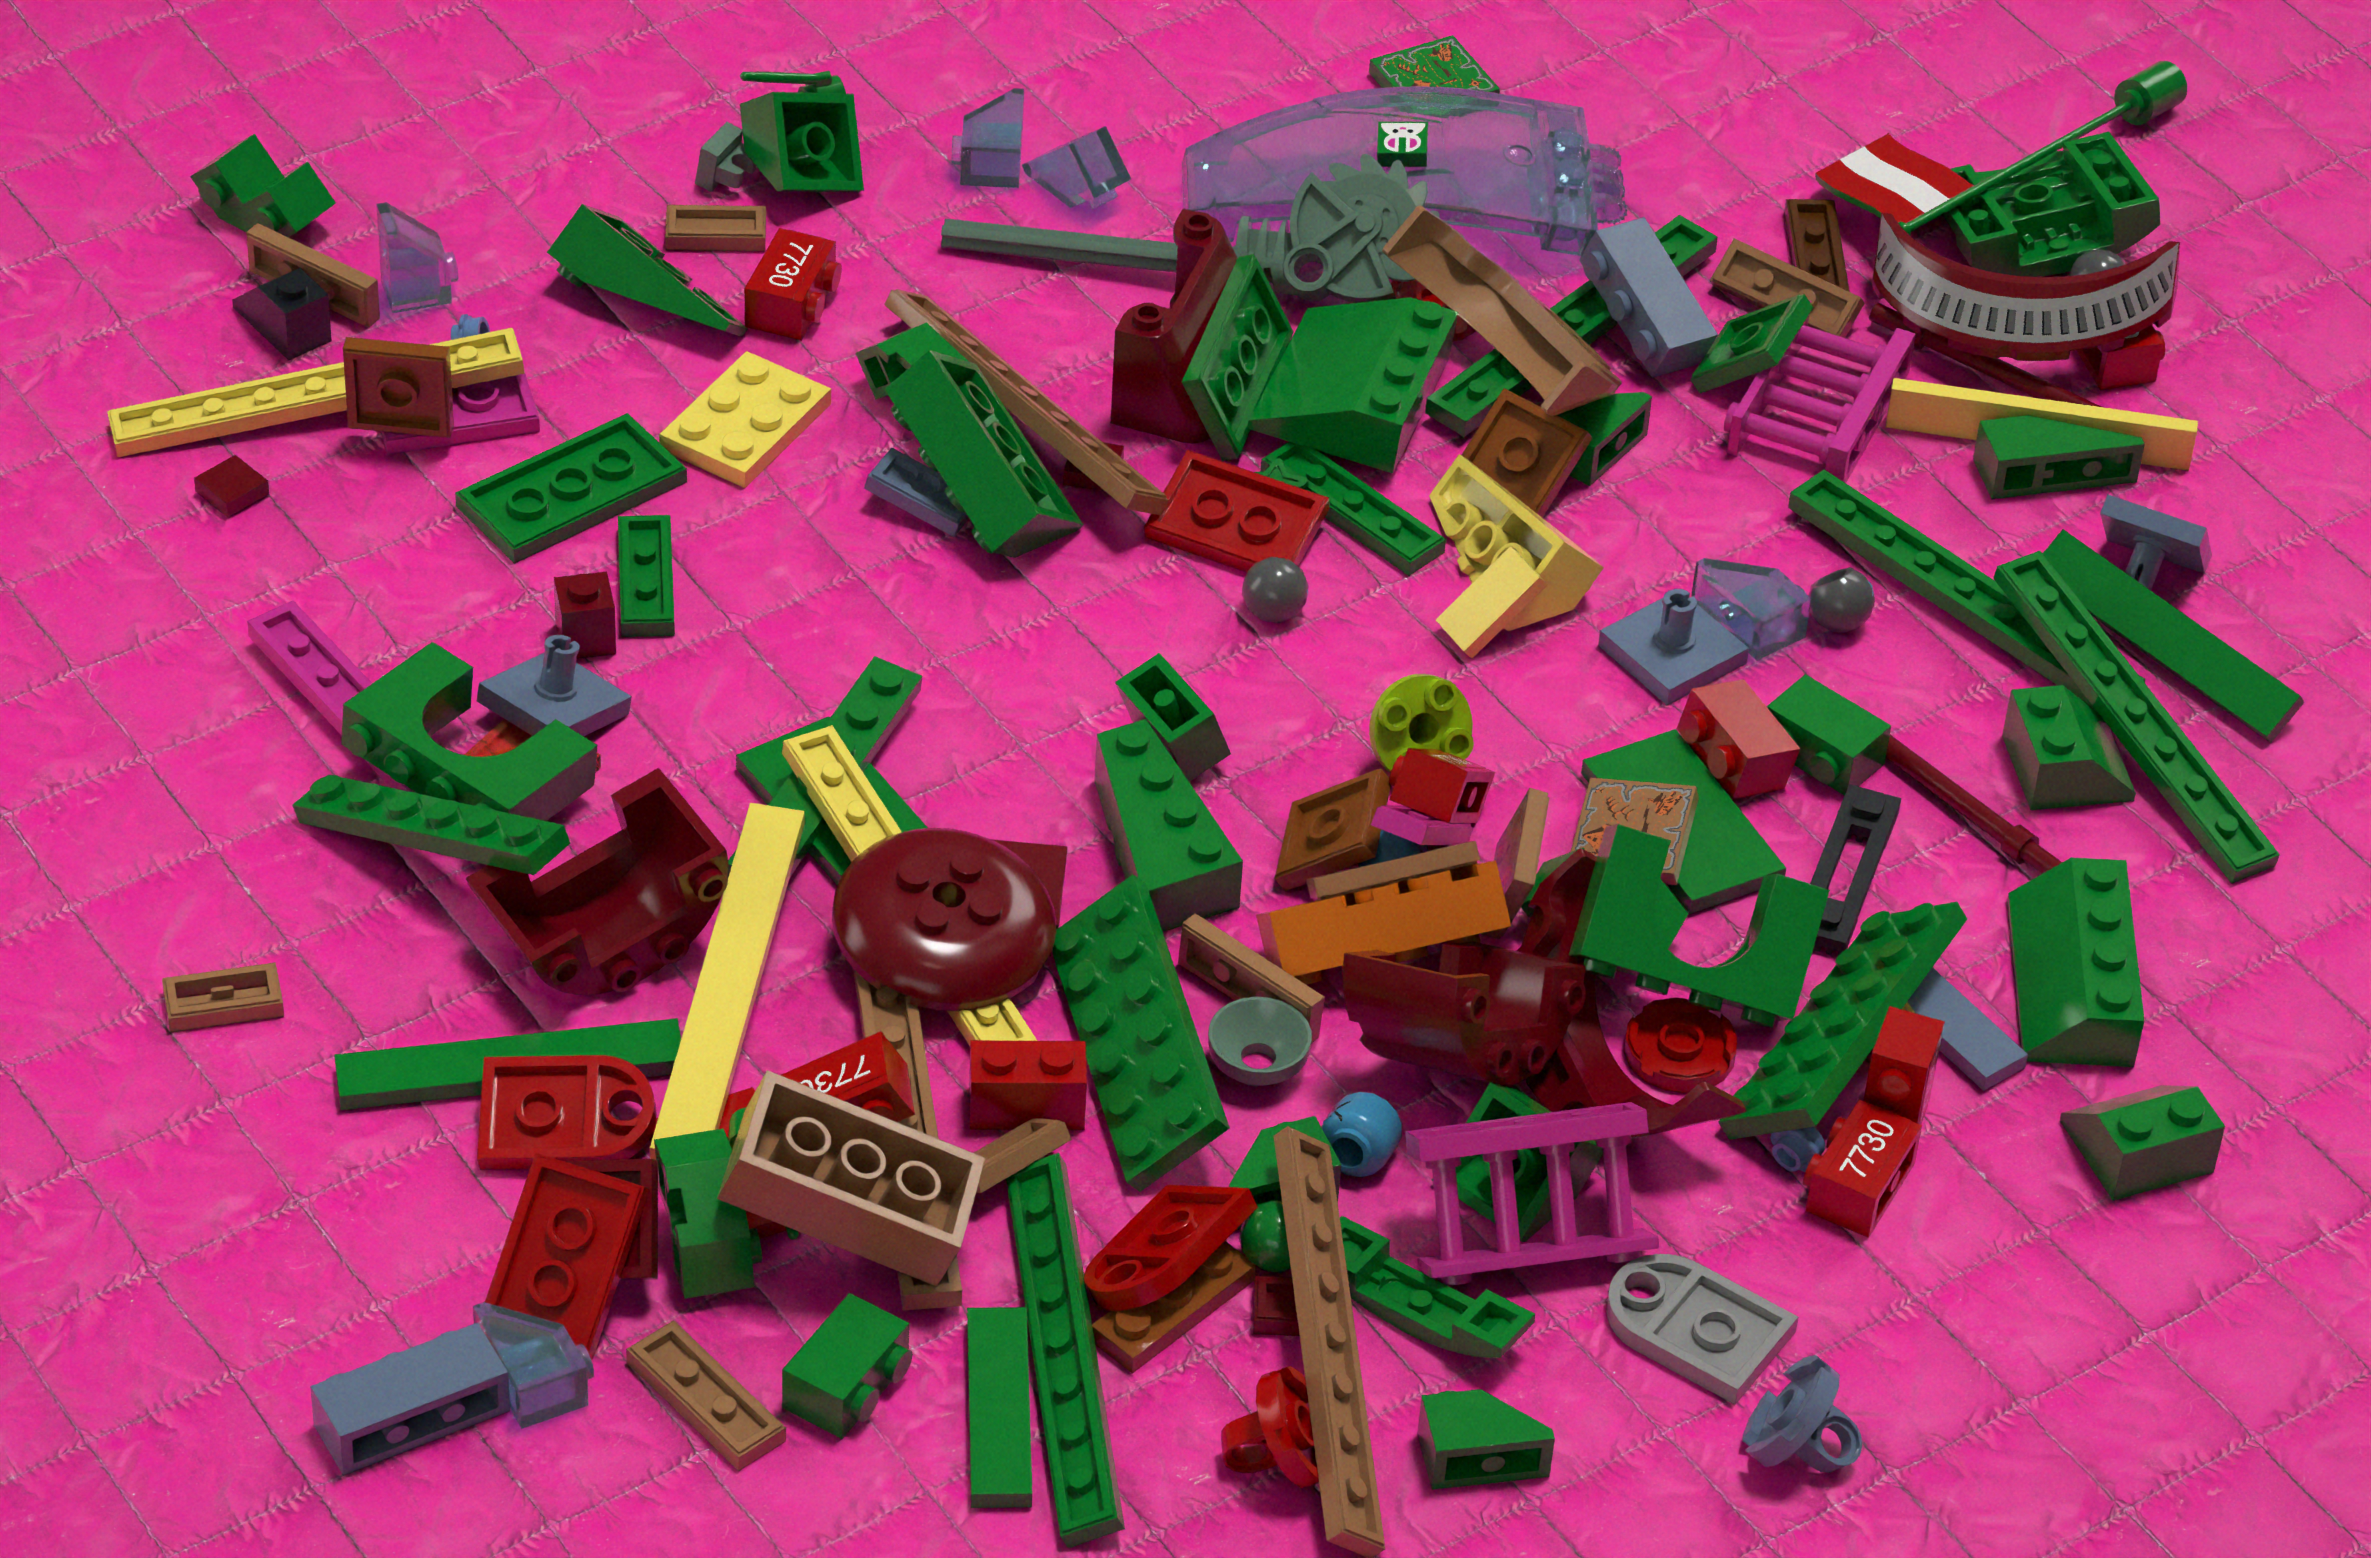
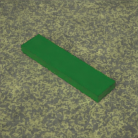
M1288 442L1261 459L1260 472L1265 471L1274 459L1280 458L1288 473L1307 477L1309 486L1305 490L1329 498L1330 509L1325 516L1326 519L1408 576L1445 553L1446 539L1318 450Z
M1027 1307L967 1308L971 1508L1032 1507Z

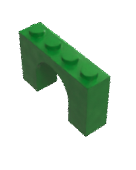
M434 642L422 648L343 704L341 745L348 748L354 755L362 757L390 775L396 782L404 784L418 794L547 821L592 788L595 783L598 745L557 719L515 749L499 755L485 757L466 756L447 750L437 744L431 736L471 708L473 667Z
M1620 824L1607 826L1569 956L1584 960L1583 966H1586L1585 971L1598 976L1614 979L1616 971L1636 976L1635 986L1643 990L1667 995L1669 987L1688 992L1690 993L1688 1003L1698 1007L1720 1012L1723 1003L1743 1009L1740 1019L1750 1023L1773 1028L1775 1020H1793L1830 890L1780 874L1763 876L1749 929L1739 949L1727 960L1710 968L1694 966L1682 961L1668 950L1657 932L1654 921L1655 895L1671 840Z

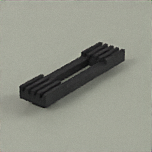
M1849 784L1810 884L1828 889L1847 839H1851L1852 834L1857 835V842L1862 843L1863 838H1868L1845 901L1832 898L1827 899L1814 944V951L1820 952L1821 947H1825L1826 954L1832 955L1833 950H1836L1839 955L1848 948L1878 863L1898 817L1901 798Z

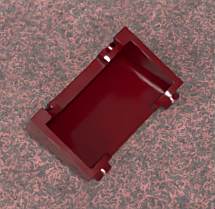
M1182 209L1173 228V239L1175 244L1178 245L1175 293L1170 300V309L1154 303L1136 305L1124 313L1115 329L1110 423L1171 440L1194 444L1204 442L1210 439V436L1187 394L1182 380L1231 271L1236 264L1237 256L1222 224L1216 218L1204 212Z

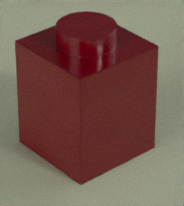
M607 571L554 577L555 625L557 634L568 636L571 638L570 643L576 641L580 645L577 659L616 654L615 605Z

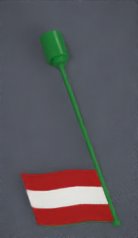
M2169 61L2156 62L2118 84L2114 93L2115 108L1976 185H1972L1950 168L1906 148L1889 133L1816 172V181L1832 194L1873 213L1880 219L1881 213L1892 214L1902 229L1911 236L1912 231L2063 148V142L2079 139L2120 115L2131 124L2142 125L2174 108L2186 98L2187 81L2182 71L2175 64Z

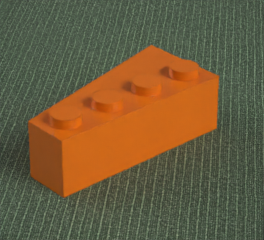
M1496 860L1256 915L1266 959L1306 985L1323 981L1321 970L1341 966L1343 972L1344 953L1379 950L1396 954V962H1402L1429 955L1428 945L1446 941L1447 944L1481 943L1480 933L1511 926Z

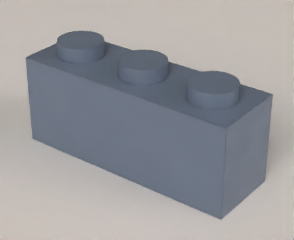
M1645 217L1596 230L1579 261L1583 266L1585 275L1593 282L1605 301L1611 317L1618 322L1631 343L1635 356L1642 361L1650 376L1654 378L1700 364L1718 334Z
M478 1322L456 1331L443 1333L436 1339L401 1352L388 1354L378 1361L346 1373L333 1375L323 1382L310 1386L314 1427L343 1476L510 1411L508 1371Z

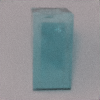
M1014 88L964 116L962 136L953 135L951 165H961L960 185L1019 188L1024 89Z
M1106 126L1057 146L1022 164L1025 174L1069 208L1087 201L1092 209L1118 197L1115 187L1131 180Z
M387 202L377 204L381 283L392 313L452 303L451 282L458 281V268L454 253H445L439 234Z
M1703 558L1696 562L1691 597L1694 596L1697 604L1744 643L1749 648L1748 653L1756 661L1806 637L1812 599L1800 586L1794 584L1779 569Z
M485 1302L473 1306L474 1324L478 1322L508 1371L510 1409L521 1429L588 1406V1380L594 1378L593 1364L583 1344L575 1346L563 1324Z

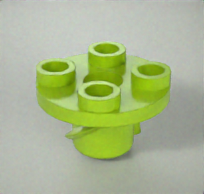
M1413 674L1397 680L1381 694L1371 714L1369 725L1371 747L1379 763L1390 773L1397 758L1400 755L1405 756L1408 748L1437 749L1466 759L1471 754L1474 745L1472 714L1465 696L1454 683L1435 675Z

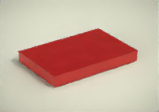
M1187 450L1163 492L1167 496L1166 498L1169 499L1161 515L1151 514L1144 525L1145 538L1244 572H1248L1255 563L1269 557L1289 559L1298 566L1330 509L1329 498Z
M535 1152L478 1323L593 1360L650 1189Z

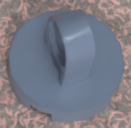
M1818 1356L1805 1357L1783 1373L1791 1382L1782 1390L1778 1397L1768 1390L1761 1398L1748 1420L1742 1441L1749 1446L1745 1451L1765 1467L1775 1466L1795 1453L1812 1468L1820 1472L1830 1473L1857 1460L1862 1449V1437L1857 1425L1833 1405L1839 1389L1840 1375ZM1824 1428L1831 1429L1839 1437L1842 1450L1838 1458L1830 1456L1822 1445L1821 1435Z

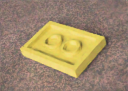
M746 351L659 434V443L673 456L746 488L831 405V388Z

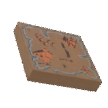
M1590 778L1571 852L1584 848L1589 853L1598 856L1607 826L1620 824L1671 840L1661 880L1668 885H1677L1699 799L1697 787Z
M1529 788L1497 842L1494 860L1497 862L1511 923L1535 885L1549 804L1548 793ZM1508 927L1481 934L1500 939L1501 936H1504Z

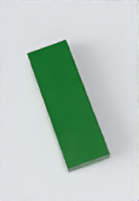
M670 515L618 516L621 637L675 636Z

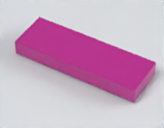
M1382 805L1377 807L1371 823L1374 827L1419 845H1456L1468 842L1473 830L1470 823H1447L1406 806Z

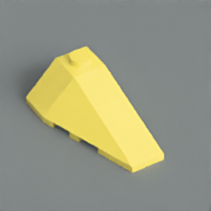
M1460 454L1429 495L1446 536L1454 541L1460 555L1457 559L1462 572L1469 576L1471 583L1512 546L1548 584L1504 627L1507 631L1572 611L1604 568L1573 541Z

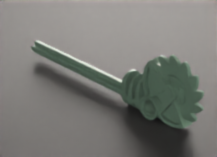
M1362 154L1360 158L1361 171L1346 164L1331 163L1329 171L1336 181H1321L1311 172L1300 186L1291 209L1290 233L1288 220H1283L1279 232L1271 231L1269 218L1264 219L1260 230L1252 229L1251 216H1242L1238 227L1236 245L1233 249L1237 258L1254 254L1268 282L1273 283L1275 293L1297 295L1300 299L1309 302L1320 301L1329 295L1353 303L1394 299L1396 296L1389 279L1399 282H1409L1416 279L1389 259L1382 252V249L1415 208L1420 205L1424 207L1428 195L1427 183L1419 181L1409 189L1405 167L1399 160L1392 163L1388 174L1368 154ZM1434 210L1430 211V212H1432L1434 215H1436L1437 217H1440V214H1439L1438 211H1434ZM945 219L941 230L942 248L1176 273L1178 245L1171 242ZM1308 262L1320 263L1324 270L1318 280L1306 283L1298 279L1299 270L1303 265Z

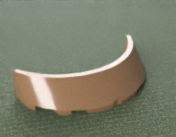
M1420 205L1415 208L1383 247L1382 252L1389 259L1415 278L1449 308L1459 312L1458 315L1496 348L1532 384L1544 399L1541 409L1546 414L1555 416L1613 395L1622 384L1621 380L1610 371L1611 367L1555 312L1530 294L1519 284L1520 282L1499 264L1473 247L1462 234Z

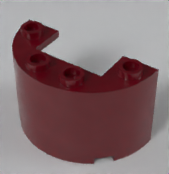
M660 768L655 769L611 795L621 831L532 882L526 873L490 865L466 877L468 885L537 975L547 985L556 990L575 995H594L611 991L625 992L633 988L638 981L650 976L666 964L678 962L687 954L690 943L699 935L712 917L723 892L727 888V850Z
M1478 942L1442 944L1439 972L1396 963V954L1372 950L1344 953L1343 991L1349 1020L1360 1024L1363 1032L1360 1042L1365 1048L1382 1058L1488 1083L1512 1085L1541 1072L1545 1063L1563 1039L1573 1015L1582 1009L1586 997V990L1583 984L1586 966Z

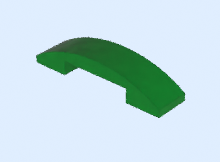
M1344 1216L1340 1217L1351 1299L1401 1331L1424 1342L1456 1353L1476 1357L1501 1358L1535 1323V1313L1487 1289L1475 1300L1390 1257L1389 1239Z

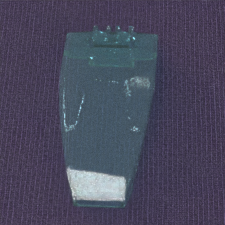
M1427 86L1387 87L1313 98L1312 101L1269 112L1213 134L1187 147L1182 160L1184 209L1204 212L1216 218L1222 224L1230 242L1234 240L1242 216H1251L1252 223L1263 222L1265 218H1269L1270 221L1290 220L1295 196L1311 172L1321 181H1336L1329 171L1331 163L1346 164L1361 171L1360 158L1362 154H1368L1377 161L1378 122H1428L1427 167H1405L1408 187L1410 189L1419 181H1425L1428 187V195L1424 208L1429 211H1438L1440 214L1439 218L1450 225L1539 237L1541 250L1582 256L1595 231L1598 230L1597 223L1604 224L1607 222L1608 224L1613 223L1615 225V223L1625 220L1624 217L1627 216V205L1625 201H1622V198L1625 197L1624 179L1621 170L1618 169L1621 166V155H1619V151H1616L1615 148H1606L1604 145L1589 143L1583 107L1471 89ZM1391 167L1382 168L1388 174Z

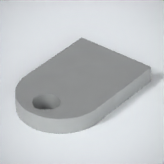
M1671 1254L1647 1255L1634 1259L1624 1265L1611 1281L1606 1308L1610 1327L1623 1343L1736 1405L1795 1334L1798 1323V1316L1691 1259ZM1634 1287H1643L1651 1290L1655 1296L1637 1298L1627 1290Z

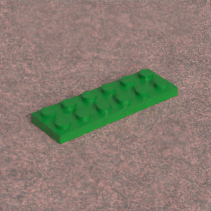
M1132 874L1056 929L1052 954L1080 1041H1085L1086 1059L1125 1180L1129 1185L1141 1192L1229 1130L1230 1127L1147 885Z
M1958 902L1935 906L1931 903H1924L1912 910L1892 914L1888 911H1881L1870 916L1862 923L1859 935L1849 948L1838 955L1835 960V967L1826 979L1811 991V999L1799 1015L1787 1023L1784 1028V1035L1775 1047L1760 1059L1758 1063L1759 1068L1748 1083L1733 1095L1743 1102L1746 1112L1718 1121L1729 1140L1815 1127L1874 1048L1889 1006L1899 1009L1904 1007L1967 921V917Z

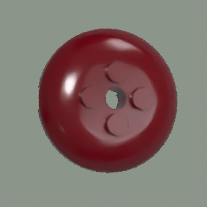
M923 828L909 830L888 836L872 844L860 853L844 871L838 882L832 907V924L837 943L843 955L857 973L879 990L885 985L897 992L912 997L910 1004L935 1010H973L1001 1003V1001L1019 994L1036 980L1037 972L1044 965L1048 957L1051 956L1056 935V916L1050 895L1043 881L1029 864L1010 849L991 839L956 829Z

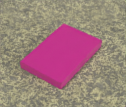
M520 374L452 388L454 428L451 438L380 431L387 455L540 432V419L526 374Z

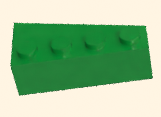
M1144 719L1098 733L1094 781L1108 829L1113 834L1116 858L1119 866H1122L1125 879L1134 874L1146 883L1162 932L1181 927L1183 922L1195 913L1206 919L1240 908L1243 860L1149 722Z

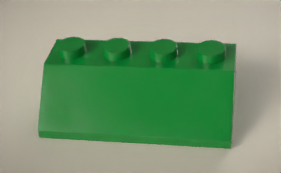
M929 350L884 389L894 403L891 411L895 419L906 430L913 432L921 444L918 447L919 455L932 470L941 474L948 485L945 488L948 499L958 510L963 513L966 512L975 526L972 529V534L985 551L991 554L996 553L1016 558L1074 533L1083 526V523L975 363Z
M2071 857L2008 893L2007 908L2020 1046L2028 1054L2027 1062L2134 1067L2145 1020L2126 860Z

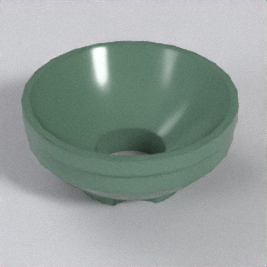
M1268 997L1242 998L1228 1003L1219 1009L1209 1025L1208 1045L1213 1062L1227 1076L1249 1086L1272 1085L1290 1079L1304 1067L1311 1050L1312 1031L1302 1013L1283 1001ZM1261 1053L1269 1056L1274 1063L1267 1068L1255 1069L1247 1066L1242 1059L1249 1054Z

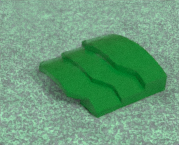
M2110 132L2063 142V151H2056L1943 214V217L1956 235L1957 247L1971 267L1995 273L2029 277L2070 272L2076 259L2085 252L2092 250H2110L2118 254L2149 235L2161 224L2159 198ZM1971 164L1951 168L1952 171L1972 185H1976L2003 170L1975 172Z

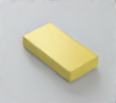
M1510 546L1436 621L1463 652L1473 658L1548 584Z

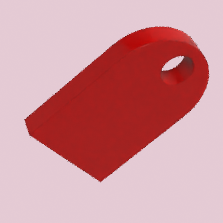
M613 1056L484 1057L477 1151L480 1170L530 1169L535 1152L562 1161L629 1159L638 1153L648 1142L656 1124V1104L651 1085L646 1076L636 1066ZM631 1101L638 1103L642 1107L641 1112L631 1120L622 1121L615 1119L611 1115L614 1107L622 1102Z
M1167 1184L1087 1266L1084 1273V1282L1096 1305L1109 1311L1129 1310L1158 1300L1179 1287L1258 1208L1249 1188Z

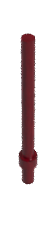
M1879 302L1871 310L1870 321L1895 332L1896 328L1915 333L1914 347L1922 349L1924 346L2034 398L2102 407L1999 358L1974 355L1948 347V338L1926 330L1918 334L1903 324L1902 314Z
M1890 734L1886 758L2001 843L2002 852L2018 864L2026 862L2041 874L2062 863L2039 845V838L2022 825L2013 826Z

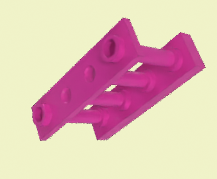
M1809 314L1779 363L1774 367L1758 372L1741 402H1733L1730 405L1723 427L1724 431L1730 433L1727 454L1737 457L1748 436L1752 434L1819 456V462L1826 464L1825 470L1846 483L1888 410L1893 378L1906 379L1909 373L1916 334L1896 328L1887 346L1879 344L1875 348L1809 327ZM1805 346L1871 367L1870 375L1863 373L1861 377H1857L1798 358L1796 355L1800 348ZM1784 375L1853 396L1854 403L1853 405L1845 403L1841 407L1779 387L1778 385ZM1767 404L1837 426V433H1828L1824 437L1762 417L1761 414Z
M1632 1102L1405 1131L1407 1154L1419 1162H1426V1168L1432 1169L1440 1255L1417 1258L1418 1269L1430 1278H1437V1281L1445 1285H1459L1471 1282L1472 1273L1605 1255H1607L1608 1262H1630L1642 1257L1641 1251L1658 1249V1236L1644 1228L1633 1229L1626 1145L1631 1143V1135L1649 1133L1647 1110ZM1596 1140V1146L1603 1149L1610 1232L1577 1237L1569 1152L1575 1150L1574 1142ZM1539 1147L1540 1154L1546 1155L1554 1240L1520 1244L1513 1160L1518 1158L1519 1149ZM1482 1154L1483 1161L1489 1162L1497 1247L1464 1252L1456 1167L1461 1165V1157Z

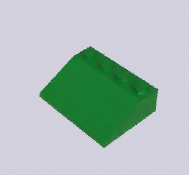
M1411 297L1307 308L1248 420L1247 429L1393 473L1426 407V399L1433 393L1449 360L1459 312L1441 307L1435 302L1421 301Z

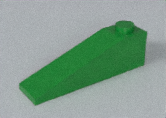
M581 204L547 251L549 255L561 263L556 270L578 287H582L585 282L741 337L748 330L712 296L697 287H694L693 290L688 288L687 286L692 281V278L683 270L663 260L665 256L663 252L618 216Z

